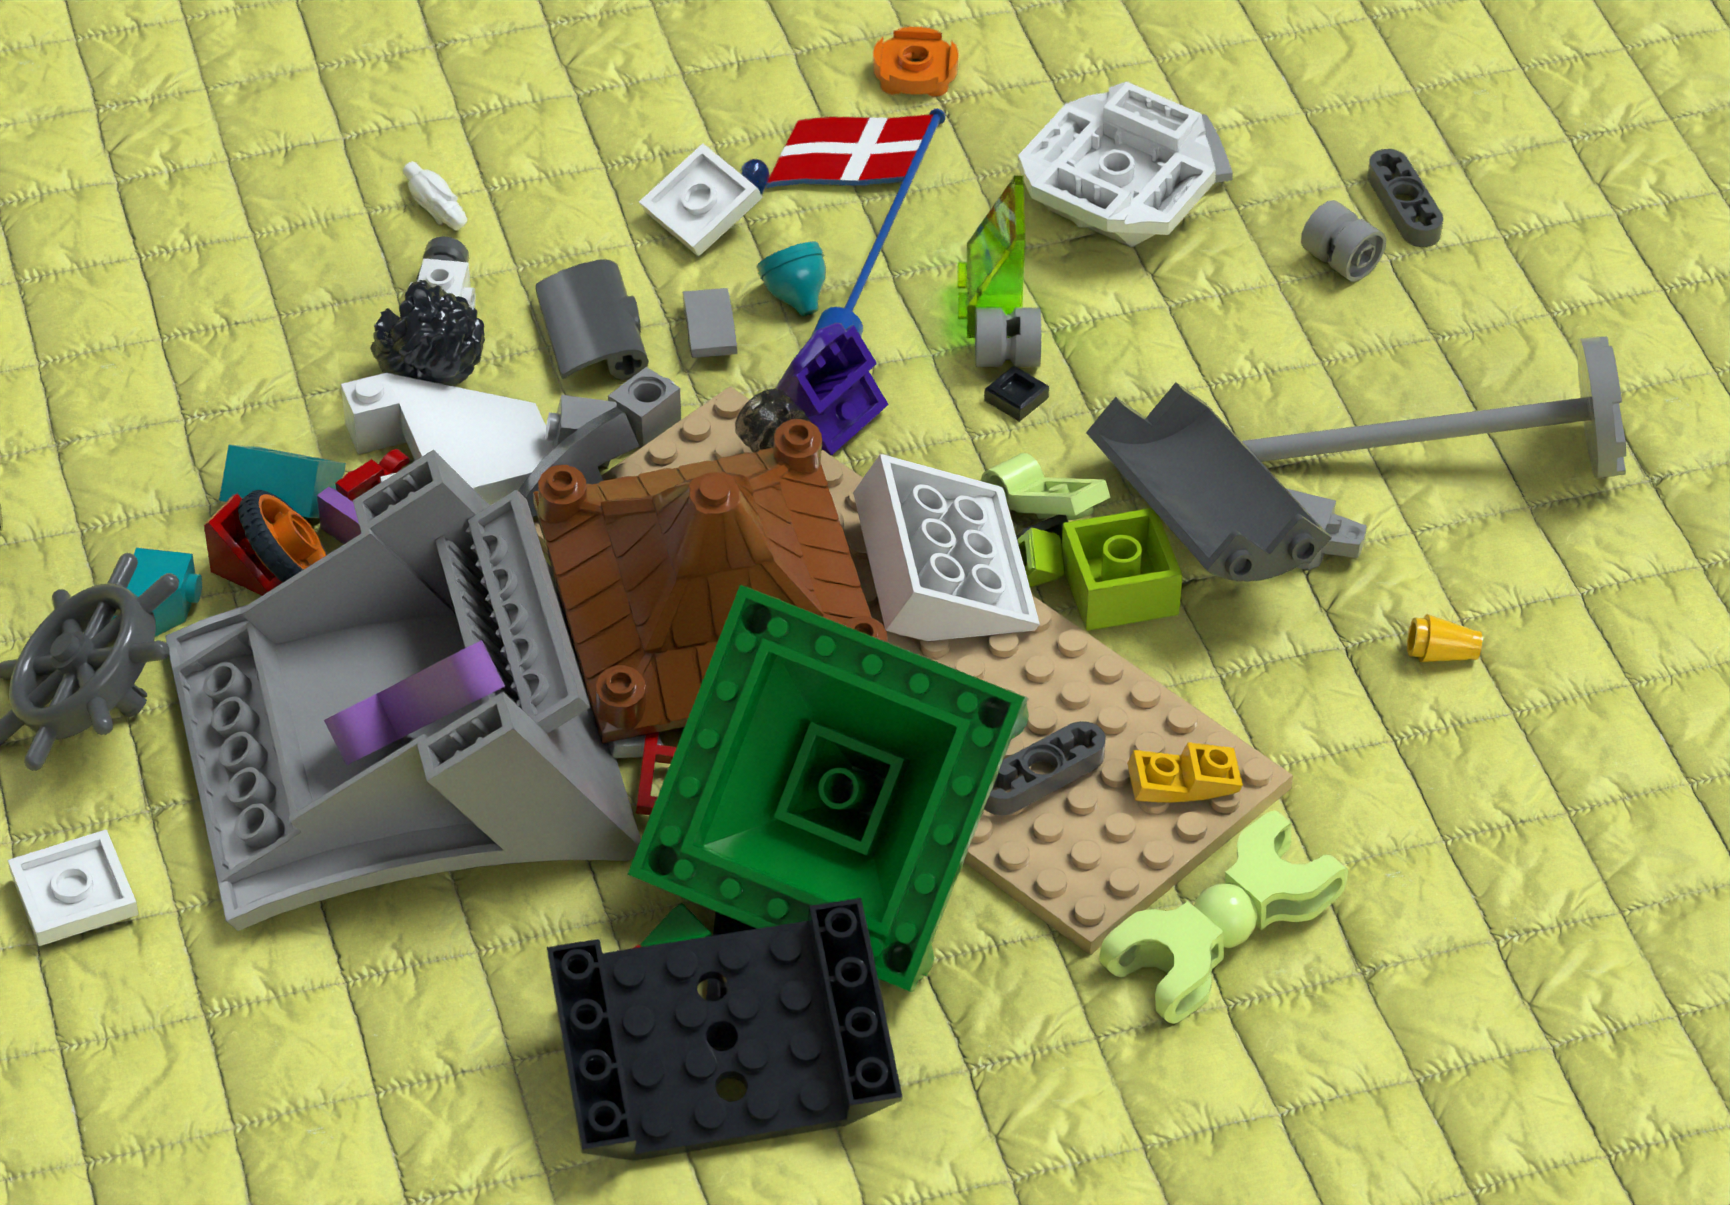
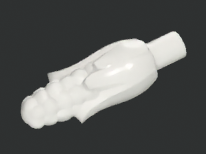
M410 162L405 165L403 174L409 180L408 186L414 200L426 209L439 225L447 224L453 230H460L464 227L467 217L462 207L457 203L458 197L453 194L446 181L433 171L423 170L416 162Z

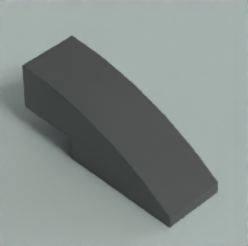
M614 407L592 419L565 438L538 464L518 490L527 499L532 517L537 516L533 503V492L538 491L539 478L548 468L555 465H569L583 473L586 484H597L603 481L597 466L639 447L625 412Z

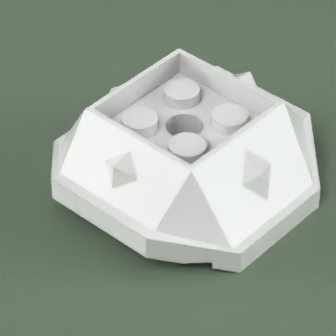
M1127 81L1110 87L1107 93L1088 95L1066 103L1018 155V168L1032 199L1043 203L1049 211L1073 221L1078 228L1087 227L1131 248L1155 234L1169 235L1215 183L1216 168L1205 134L1202 114Z

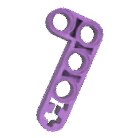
M481 640L325 719L324 722L346 765H349L505 687Z

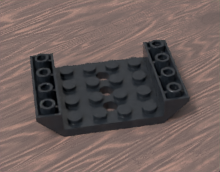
M862 898L809 906L807 921L613 952L602 953L600 939L547 947L549 968L582 1153L637 1161L843 1127L902 1101L903 1096ZM716 979L726 986L727 994L718 1001H707L699 995L697 988L704 980ZM725 1028L735 1035L737 1043L727 1051H717L708 1044L706 1038L712 1030ZM726 1078H735L744 1084L747 1092L740 1100L726 1101L718 1095L716 1086Z

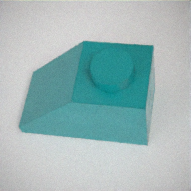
M136 548L134 555L138 560V564L127 587L139 597L165 574L172 573L179 579L177 590L152 611L156 623V637L186 622L192 603H198L200 600L202 576L195 573L193 554Z

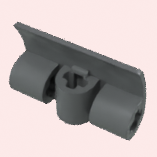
M599 259L578 264L544 278L536 284V295L562 379L603 360H606L610 374L620 380H629L642 369L648 367L649 360L640 335L641 325L637 303L633 295H627L619 266L614 261Z

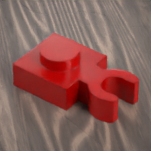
M398 449L391 450L381 459L379 464L371 459L354 471L348 472L343 478L335 482L336 491L353 502L354 499L381 483V476L397 473L402 470V467L410 462V458Z

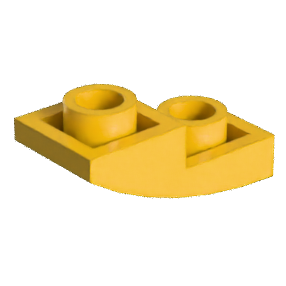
M1187 742L1181 755L1133 750L1127 762L1135 801L1189 802L1206 800L1238 793L1243 786L1235 749L1231 747Z

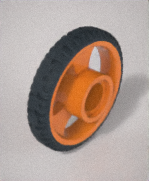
M255 490L240 501L238 507L239 520L245 530L246 538L262 564L282 583L328 555L312 526L276 495L263 490Z

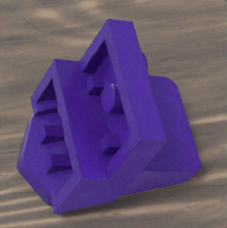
M834 323L816 330L794 357L767 400L766 411L779 420L796 417L797 419L813 423L822 434V450L832 456L889 404L869 372L877 363L855 326L851 325L845 330L841 323Z

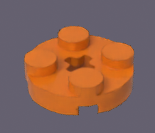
M926 27L900 28L894 31V38L888 39L884 43L883 37L877 41L873 50V71L880 80L881 89L887 94L905 93L913 95L927 94L934 97L941 96L948 91V84L955 79L958 73V48L952 40L951 46L943 41L942 33L935 29ZM912 59H920V62H912Z

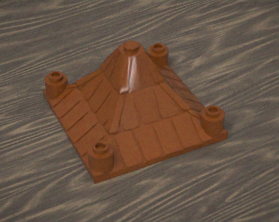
M792 419L782 423L774 435L773 448L759 450L755 453L723 457L714 461L707 460L682 465L673 469L666 468L641 473L638 476H625L600 481L597 484H586L583 473L569 465H555L541 474L538 481V491L533 492V503L602 743L685 727L740 585L779 598L784 602L888 642L886 629L883 624L871 617L863 594L861 583L821 465L822 434L813 423L803 419Z

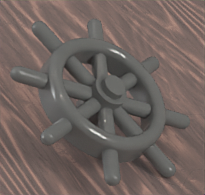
M125 553L119 558L107 584L89 587L72 597L64 589L55 591L52 595L54 611L34 631L19 658L0 663V678L11 680L9 700L12 708L0 719V745L24 724L28 726L36 735L25 756L24 764L27 769L37 771L43 767L55 740L74 736L93 726L97 734L106 735L110 733L113 729L110 711L114 707L118 708L126 717H132L139 713L146 704L147 699L145 697H147V693L134 683L141 674L146 662L161 661L169 655L170 650L166 642L154 641L156 623L152 611L177 590L179 579L176 575L172 573L163 575L138 597L127 588L137 568L138 560L135 555Z

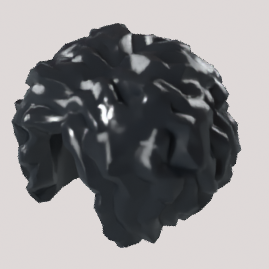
M425 280L414 281L405 292V300L399 306L400 317L389 308L381 312V317L374 325L375 332L373 333V338L375 341L372 342L370 349L383 373L456 387L458 383H462L473 373L474 366L481 360L485 333L483 321L477 318L478 311L474 307H469L465 298L455 296L452 293L447 294L439 285L430 287Z

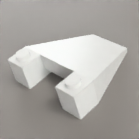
M389 373L341 384L345 424L358 454L407 442L416 461L434 449L489 505H492L514 490H519L538 464L553 450V441L545 439L546 425L536 403ZM395 473L381 476L380 481L383 482Z

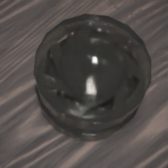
M777 388L767 389L756 394L741 409L735 422V433L755 453L759 450L774 447V435L782 423L792 419H803L810 422V419L798 405H795L785 391Z

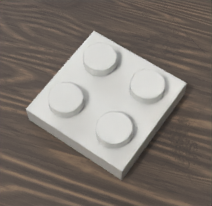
M701 144L642 198L639 203L644 212L699 257L763 197L754 184L705 144Z
M107 829L8 860L12 879L38 946L139 915L135 897Z

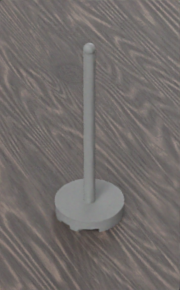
M1607 336L1578 339L1577 359L1581 398L1242 441L1261 462L1583 421L1594 477L1598 479L1625 475L1626 473L1624 463L1626 440L1619 403H1622L1614 351L1612 346H1609Z

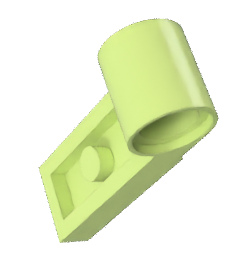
M1021 453L990 468L981 476L982 482L1003 487L1009 510H1016V513H1036L1037 518L1040 519L1058 514L1066 515L1068 520L1084 518L1094 512L1093 506L1111 498L1106 480L1045 478L1039 463L1027 453Z

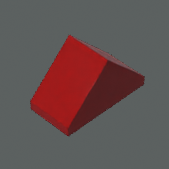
M237 493L232 495L204 524L210 571L263 596L282 584V582L262 564L246 538L238 513L239 503L242 498Z

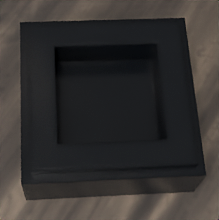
M1012 366L985 388L984 401L1019 422L1049 398L1048 385L1016 366Z

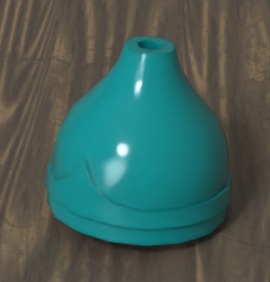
M810 241L790 246L766 257L757 264L756 267L760 279L774 297L792 306L801 316H808L818 311L819 294L826 276L824 254L818 242Z

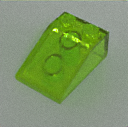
M1014 176L967 242L966 262H957V289H966V292H958V320H966L967 338H975L976 307H1001L1005 314H1011L1015 307L1023 306L1025 260L1023 176Z

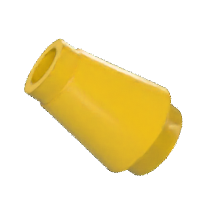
M1426 614L1424 618L1414 617L1412 619L1407 638V652L1409 656L1418 657L1420 662L1478 660L1482 649L1481 631H1475Z

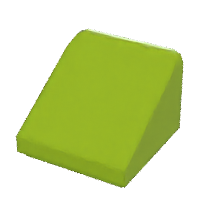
M1030 528L1017 539L1030 588L1056 580L1064 575L1059 535Z

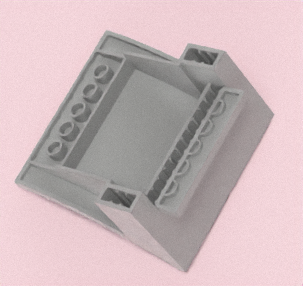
M434 449L353 500L361 530L360 535L252 603L205 618L165 636L170 650L169 657L225 919L237 931L314 902L356 890L419 876L521 862L555 860L629 861L636 854L641 838L617 760L612 757L608 742H601L552 567L545 561L527 499L516 489L492 505H489ZM481 640L483 641L505 687L346 765L324 722L325 719Z

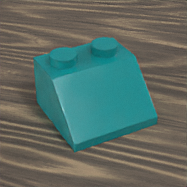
M228 445L219 501L227 502L232 495L237 493L243 499L252 491L263 490L285 501L306 521L307 517L320 518L317 495L328 487L336 490L335 482L343 477L346 463L262 447Z

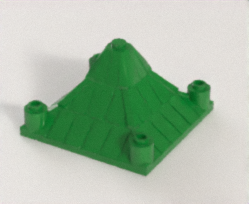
M740 585L627 875L757 929L807 921L809 906L862 898L878 979L913 992L918 981L927 976L933 967L934 953L932 942L948 904L952 889L962 868L1011 739L1021 734L1027 725L1029 716L1027 708L1028 697L784 602L779 598Z

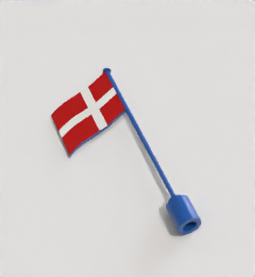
M933 109L929 115L893 118L821 117L797 121L767 181V188L796 184L859 186L902 182L845 307H831L823 311L812 335L818 329L834 323H841L845 330L849 326L854 325L860 336H862L863 324L860 318L853 313V309L937 126L945 121L946 116L941 109Z

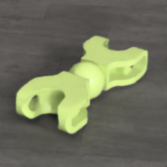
M1270 811L1241 831L1237 843L1238 859L1225 872V884H1215L1203 890L1196 899L1194 906L1187 901L1175 910L1149 909L1135 912L1112 930L1104 939L1099 961L1106 969L1118 977H1125L1143 967H1157L1167 972L1168 974L1159 982L1155 992L1156 1012L1167 1022L1172 1024L1178 1023L1208 1001L1212 988L1211 972L1216 965L1224 960V948H1233L1245 942L1255 926L1262 930L1275 921L1302 922L1317 917L1343 893L1348 878V869L1330 855H1323L1307 864H1291L1281 859L1290 848L1292 822L1278 811Z

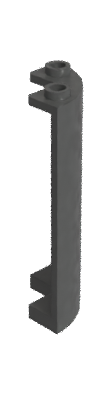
M1177 382L1174 383L1147 417H1144L1115 397L1086 432L1202 566L1216 576L1228 580L1246 582L1279 576L1301 564L1310 562L1332 539L1204 401Z

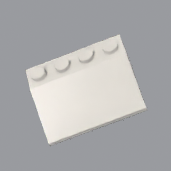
M880 454L854 490L853 495L886 631L924 641L1035 631L1040 623L1003 487Z

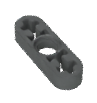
M1381 149L1374 152L1369 160L1368 181L1403 239L1417 247H1429L1438 243L1442 234L1443 214L1406 155L1394 149ZM1399 194L1411 195L1416 199L1413 201H1403L1397 199L1395 196Z
M1074 722L1007 757L1002 761L984 809L995 815L1013 814L1098 768L1103 763L1105 757L1106 737L1103 730L1090 722ZM1036 762H1047L1056 769L1052 773L1042 775L1034 773L1029 767Z

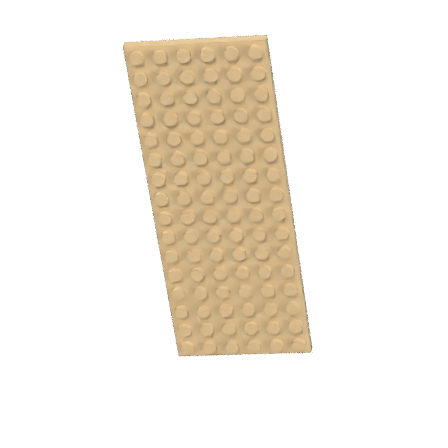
M729 386L601 476L603 481L625 476H638L641 473L666 468L673 469L682 465L707 460L714 461L723 457L755 453L759 450L773 448L774 435L777 428L783 422ZM822 450L821 465L871 617L884 626L853 495L854 490L863 478ZM536 520L534 525L542 551L548 555L539 521ZM1033 595L1040 623L1035 631L936 641H924L887 631L888 643L1028 697L1027 708L1029 716L1027 725L1021 734L1011 739L1003 760L1074 722H1090L1103 730L1106 737L1105 757L1103 763L1098 768L1013 814L995 815L984 809L964 863L1089 955L1098 950L1108 934L1137 911L1146 910L1292 788L1293 775ZM1187 742L1235 749L1243 784L1240 792L1189 802L1135 801L1127 764L1133 750L1181 755ZM1036 762L1029 767L1034 773L1042 775L1052 773L1056 769L1047 762Z

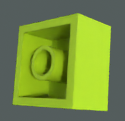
M1152 508L1063 523L1062 556L1064 573L1086 631L1179 615L1183 575L1160 517Z

